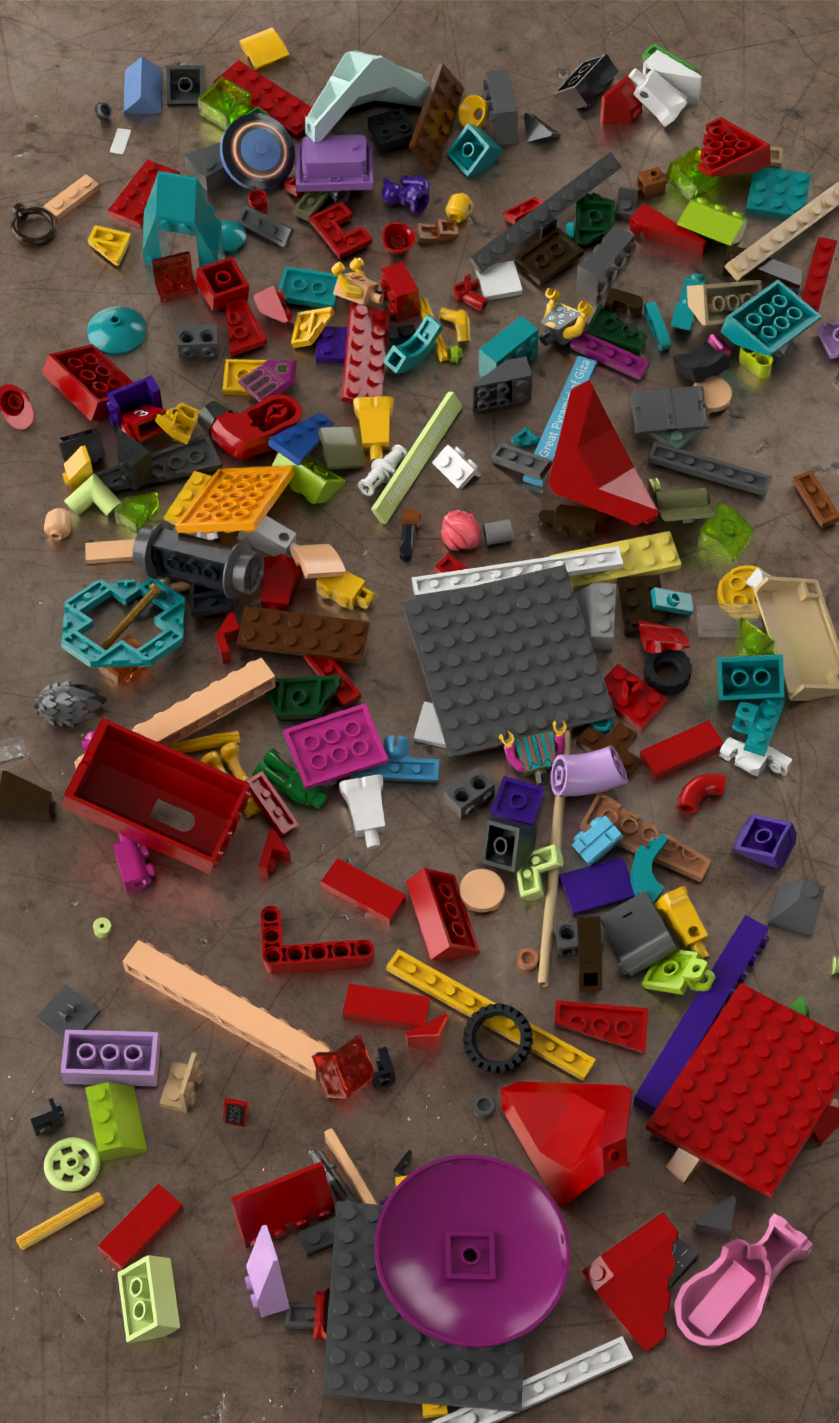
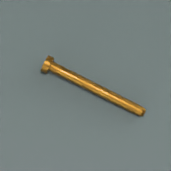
M152 583L149 586L151 590L102 642L101 648L104 650L109 649L157 595L160 597L164 593L156 584Z

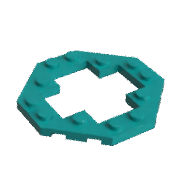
M156 578L147 579L146 582H135V579L118 580V583H106V580H96L65 601L63 634L61 637L62 648L90 668L152 666L183 645L185 597ZM152 583L156 584L164 592L160 597L157 595L151 601L165 610L154 618V625L162 629L163 632L138 649L121 640L109 649L104 650L82 635L94 627L93 620L86 616L85 613L112 596L124 605H127L140 595L144 597L151 590L149 586Z

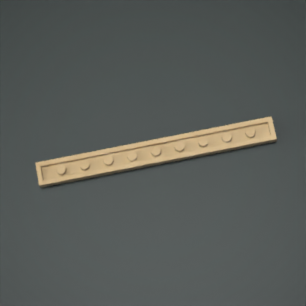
M839 181L724 266L736 281H739L839 206Z

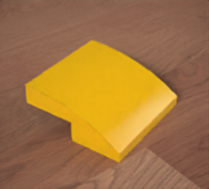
M273 28L239 40L246 57L250 58L256 71L290 56L283 41Z

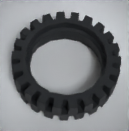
M502 1003L488 1004L485 1007L479 1008L467 1020V1026L463 1031L464 1049L470 1060L482 1070L494 1074H504L519 1068L528 1059L527 1056L531 1053V1046L533 1045V1032L526 1017L514 1007ZM494 1016H504L511 1019L517 1025L520 1032V1044L517 1051L510 1058L503 1061H491L485 1058L479 1052L476 1044V1034L480 1025L486 1019Z

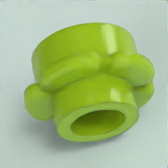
M455 344V346L449 347L450 363L456 362L458 364L459 360L463 359L462 348Z

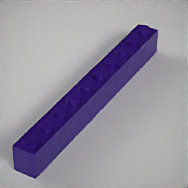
M746 915L744 916L711 970L716 976L711 988L708 991H698L635 1094L633 1106L651 1116L654 1114L736 991L738 985L745 983L749 975L747 972L748 968L755 966L760 956L757 953L760 948L765 949L770 940V937H768L769 927Z

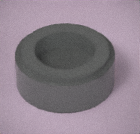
M488 1094L478 1095L473 1101L474 1114L481 1119H488L494 1115L496 1111L494 1098Z

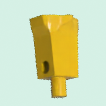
M390 396L356 398L353 400V406L360 424L364 452L370 451L371 462L375 459H383L382 451H389L390 418L394 410V398Z
M681 886L666 893L653 904L657 912L665 919L681 950L699 952L703 960H707L710 957L704 946L708 934L689 899L686 886Z

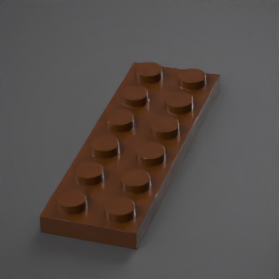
M444 63L436 67L409 144V149L430 172L437 171L465 89Z
M245 606L236 644L239 648L363 664L371 625L370 622Z

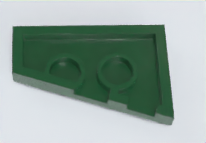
M600 303L588 324L589 329L585 331L623 350L638 355L641 354L648 338L646 334L630 323L626 324L620 320L619 316L614 312L611 314L605 310V306Z

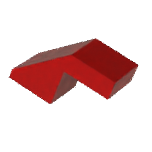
M234 612L228 614L215 635L217 649L223 664L231 662L228 644L237 641L240 630Z

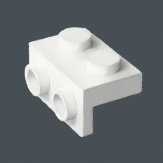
M447 445L434 459L432 464L458 489L462 490L474 475L477 477L481 475L477 470L479 466L471 459L467 461L463 457L465 453L459 447L453 448Z

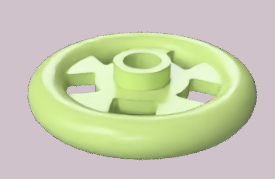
M78 1137L65 1138L49 1149L44 1161V1172L48 1181L54 1187L68 1192L79 1191L88 1187L96 1179L100 1171L101 1160L97 1149L89 1141ZM66 1148H72L73 1152L63 1155L61 1152ZM82 1150L89 1154V1157L85 1160L79 1154ZM74 1160L76 1161V1164L74 1166H69V1161ZM54 1161H61L60 1170H54ZM84 1166L90 1168L85 1177L79 1174ZM64 1174L74 1176L72 1182L63 1181Z

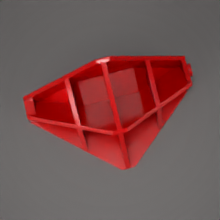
M587 380L572 388L548 480L553 493L627 521L632 525H638L642 522L648 524L656 520V515L659 513L615 431L590 380Z
M523 1081L500 1089L502 1111L556 1203L566 1206L608 1173L625 1166L629 1167L626 1138L633 1094L632 1089L625 1085Z

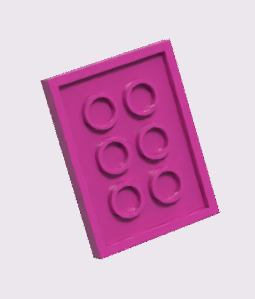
M366 703L283 730V735L305 790L388 763V757Z

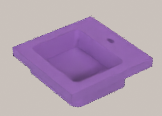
M326 135L321 141L315 143L308 136H305L302 139V143H297L296 192L373 190L372 141H366L364 135Z

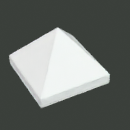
M757 568L746 581V584L755 588L767 576L771 575Z

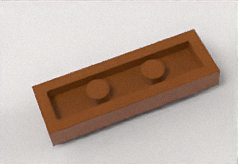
M812 470L794 476L793 484L820 527L823 528L839 522L838 511Z

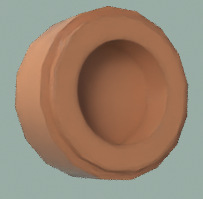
M524 948L519 951L517 955L518 967L527 972L535 970L539 965L538 952L532 948Z

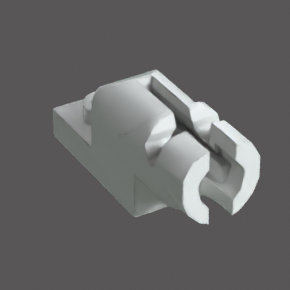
M729 737L720 749L719 757L728 762L735 759L734 765L736 767H740L757 777L766 766H769L772 771L786 776L791 769L793 760L770 746L765 756L745 751V743Z

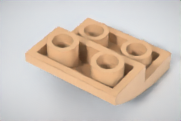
M330 544L290 547L296 566H301L305 579L343 576L346 572L339 555Z

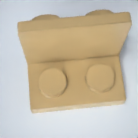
M191 1053L188 1064L172 1062L160 1100V1107L187 1113L189 1106L194 1105L196 1098L194 1090L196 1084L199 1085L201 1083L203 1071L200 1070L201 1062L198 1061L197 1053Z

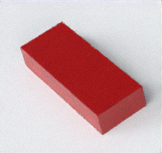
M708 720L641 750L640 759L653 781L656 782L720 753L724 743Z
M339 858L335 860L321 880V889L389 926L406 903V894Z
M349 983L343 1008V1019L413 1030L427 1023L430 997Z
M157 1184L98 1244L99 1251L120 1270L127 1268L184 1211L183 1205L160 1184Z

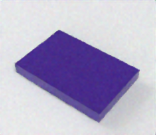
M623 857L559 874V880L573 916L623 903L635 897L631 886L630 874Z

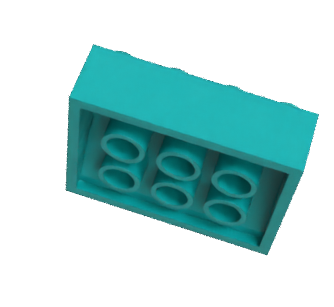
M776 280L730 313L725 319L721 333L736 345L771 356L820 320L822 316L781 281Z

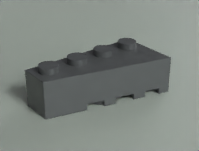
M508 70L486 72V80H483V91H485V100L488 104L495 143L497 145L518 144V111Z
M220 143L184 154L186 171L192 177L198 178L207 193L232 179L222 164Z
M614 226L603 238L601 245L597 244L595 246L593 254L589 253L585 257L586 262H580L578 265L576 291L595 300L601 294H604L609 282L614 281L619 268L624 267L628 255H632L635 251V235Z

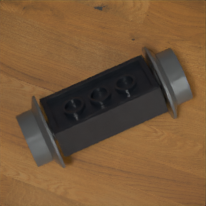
M160 521L154 527L149 525L142 527L133 545L134 563L137 566L144 567L148 577L155 579L163 576L224 592L229 599H236L242 593L247 595L255 593L264 573V559L262 555L253 552L248 542L240 541L235 546L193 535L177 533L167 521Z

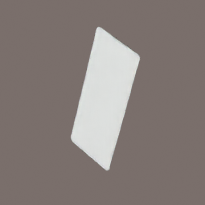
M117 129L110 153H124L131 130Z

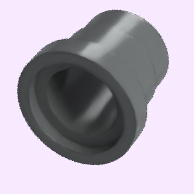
M350 190L328 191L329 196L333 198L335 203L341 201L345 203L350 196Z

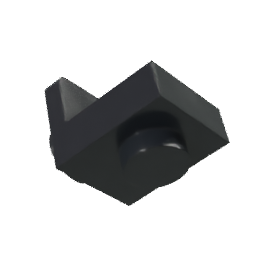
M53 1097L48 1099L52 1111L30 1119L36 1136L50 1134L54 1129L63 1126L61 1117H64L60 1103L55 1104Z

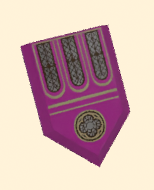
M267 360L238 380V383L258 402L269 395L283 394L295 385L297 361Z

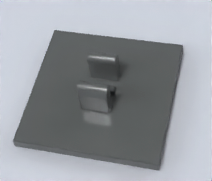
M65 985L37 1015L36 1019L64 1040L65 1030H84L101 1010L68 985Z

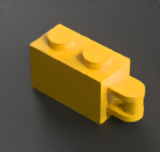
M347 571L343 576L320 577L316 581L317 593L323 598H329L337 602L341 607H347L351 610H354L356 605L367 609L376 597L372 591L366 589L365 580Z

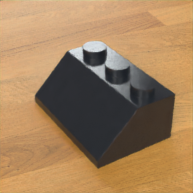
M607 53L585 60L552 95L555 99L575 109L588 108L594 103L593 99L604 92L603 88L614 81V76L619 71Z

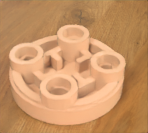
M711 376L703 382L694 383L693 386H702L704 388L707 414L721 411L730 406L732 389L724 379Z
M477 869L471 871L461 881L460 898L469 911H495L499 909L504 899V883L500 876L491 870Z

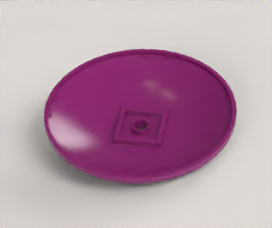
M482 1155L444 1157L423 1165L409 1174L387 1199L377 1223L374 1239V1257L377 1274L382 1288L394 1308L406 1321L425 1335L437 1341L459 1347L488 1348L512 1342L526 1335L542 1323L554 1309L562 1295L569 1275L571 1260L569 1235L563 1216L550 1194L539 1182L520 1168L508 1162ZM472 1251L477 1259L474 1262H468L464 1259L463 1253Z

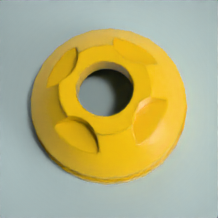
M470 95L462 101L458 111V119L464 128L468 123L479 127L484 125L489 113L486 100L478 95ZM481 109L483 114L482 117L478 120L476 115L477 112Z

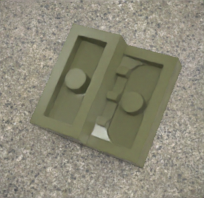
M320 427L318 435L324 448L321 455L327 470L360 469L365 467L364 450L357 427Z

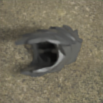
M69 680L62 683L56 682L43 688L39 696H35L36 702L33 704V707L36 708L35 714L40 715L54 726L57 724L61 727L67 725L75 728L76 723L88 721V719L96 716L97 711L102 709L101 705L107 702V698L99 695L100 690L97 688L88 687L86 684H71Z

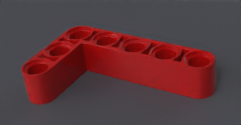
M269 905L261 911L263 963L265 970L269 974L370 967L375 961L374 945L366 939L283 945L280 910L275 906ZM271 917L276 919L271 922L267 921V919ZM270 938H276V939H277V940L274 941V942H269V941H267V940L270 939ZM363 951L369 952L368 955H360ZM340 953L347 954L345 957L337 956ZM316 955L324 956L321 959L314 958ZM296 956L301 957V959L298 961L291 960L293 957ZM272 958L278 959L277 962H269Z

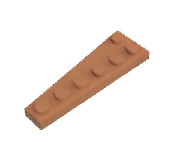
M603 792L597 793L580 824V830L586 832L592 827L590 823L598 816L603 818L606 815L625 837L617 846L635 854L641 844L646 847L653 837L657 839L663 833L658 830L657 826L643 821L638 814L624 809L622 804ZM664 834L669 839L654 862L702 882L711 865V860L689 846L680 843L673 836Z

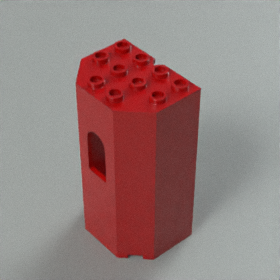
M102 717L63 795L62 808L210 874L212 869L217 870L222 855H225L231 836H234L242 815L240 810H245L251 792L248 791L249 783ZM160 799L192 814L195 819V825L189 831H179L151 818L150 814L157 800Z

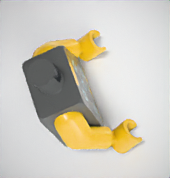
M548 288L545 294L550 299V302L547 303L545 315L540 323L544 333L539 337V340L545 346L549 345L552 341L565 345L589 329L586 316L593 313V307L585 301L579 303L578 310L559 302L555 305V302L560 300L561 293L556 289Z

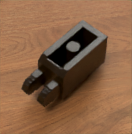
M561 504L557 506L556 511L541 510L538 513L539 528L553 531L552 536L594 542L598 510Z

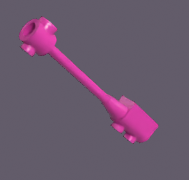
M95 730L85 736V740L81 741L84 753ZM119 834L120 843L113 844L126 892L148 886L152 881L151 877L155 876L152 864H146L145 858L149 857L146 846Z

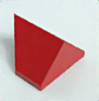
M447 1013L405 1033L407 1046L439 1055L449 1026Z

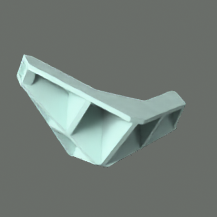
M357 50L347 52L342 57L308 116L305 117V133L314 143L319 142L349 108L371 101L423 107L430 84L423 79L422 74L398 66L381 55L365 54Z

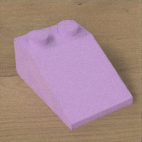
M264 1225L260 1229L246 1265L249 1276L244 1277L248 1291L253 1290L254 1294L250 1295L253 1308H259L261 1317L290 1309L279 1261L267 1225Z

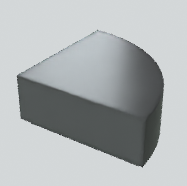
M139 600L134 601L132 609L140 602ZM149 603L134 621L148 618L154 612L155 604Z

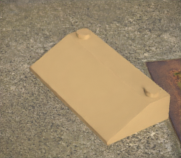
M767 576L753 590L774 654H783L784 685L789 700L809 701L839 695V641L818 580Z

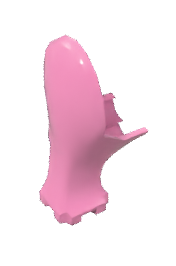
M774 1213L769 1219V1227L765 1235L759 1242L750 1245L745 1240L736 1239L725 1244L722 1247L721 1256L707 1270L695 1274L681 1286L674 1303L677 1326L687 1339L700 1346L717 1347L738 1339L756 1324L776 1277L791 1262L806 1259L812 1252L811 1247L813 1243L802 1232L795 1230L783 1217Z

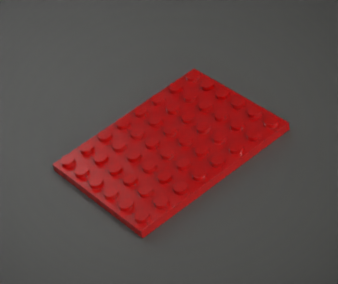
M740 983L646 1124V1130L772 1198L839 1091V1033Z

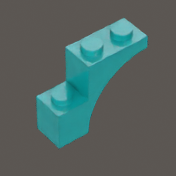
M694 273L685 278L680 300L676 302L671 326L689 331L693 329L696 316L688 307L687 286L709 284V280L705 279V275Z

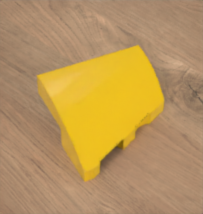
M181 402L175 408L168 409L164 415L158 414L155 422L170 436L187 445L200 410Z

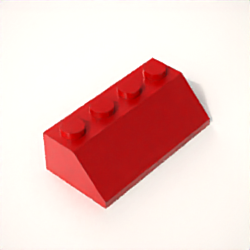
M423 868L406 881L431 960L447 963L480 953L466 907L460 898V889L454 874Z

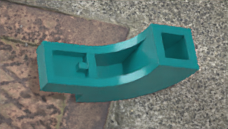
M427 314L414 335L401 345H393L383 362L397 374L415 368L435 349L438 344L436 339L444 326L432 315Z
M663 833L657 839L653 837L646 847L642 844L640 845L635 854L630 872L631 886L635 896L646 891L653 904L658 901L665 888L655 879L652 873V863L664 849L669 839Z

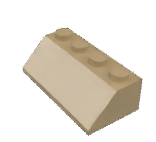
M761 280L687 286L688 307L702 325L724 324L726 317L762 291Z

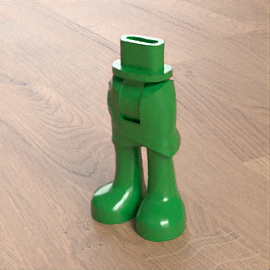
M274 748L265 754L263 762L260 761L252 774L254 776L263 771L270 783L277 786L299 804H307L309 807L313 805L320 809L328 798V795L321 791L322 787L320 786L305 790L297 768L294 770L280 758V753ZM274 768L280 771L288 778L285 780L271 769Z

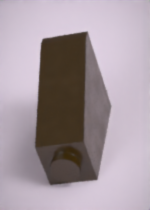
M2 771L0 781V820L52 822V815L57 812V801L53 800L52 792L8 771Z

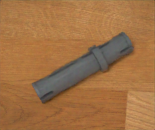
M322 1147L312 1150L309 1153V1157L312 1158L314 1163L322 1161L325 1164L324 1169L328 1183L340 1201L360 1203L336 1170V1164L334 1162L331 1163Z

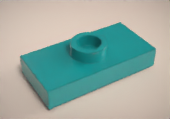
M656 587L651 590L653 609L689 616L694 612L691 594Z

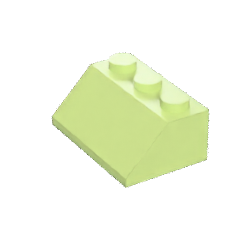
M147 1255L118 1272L127 1343L165 1337L180 1329L171 1258Z

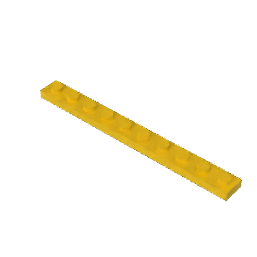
M399 949L386 966V971L470 1018L482 1006L496 1004ZM494 1016L482 1023V1025L514 1043L520 1044L519 1029L511 1019L504 1016ZM529 1022L533 1032L531 1052L578 1079L585 1081L595 1065L596 1059Z

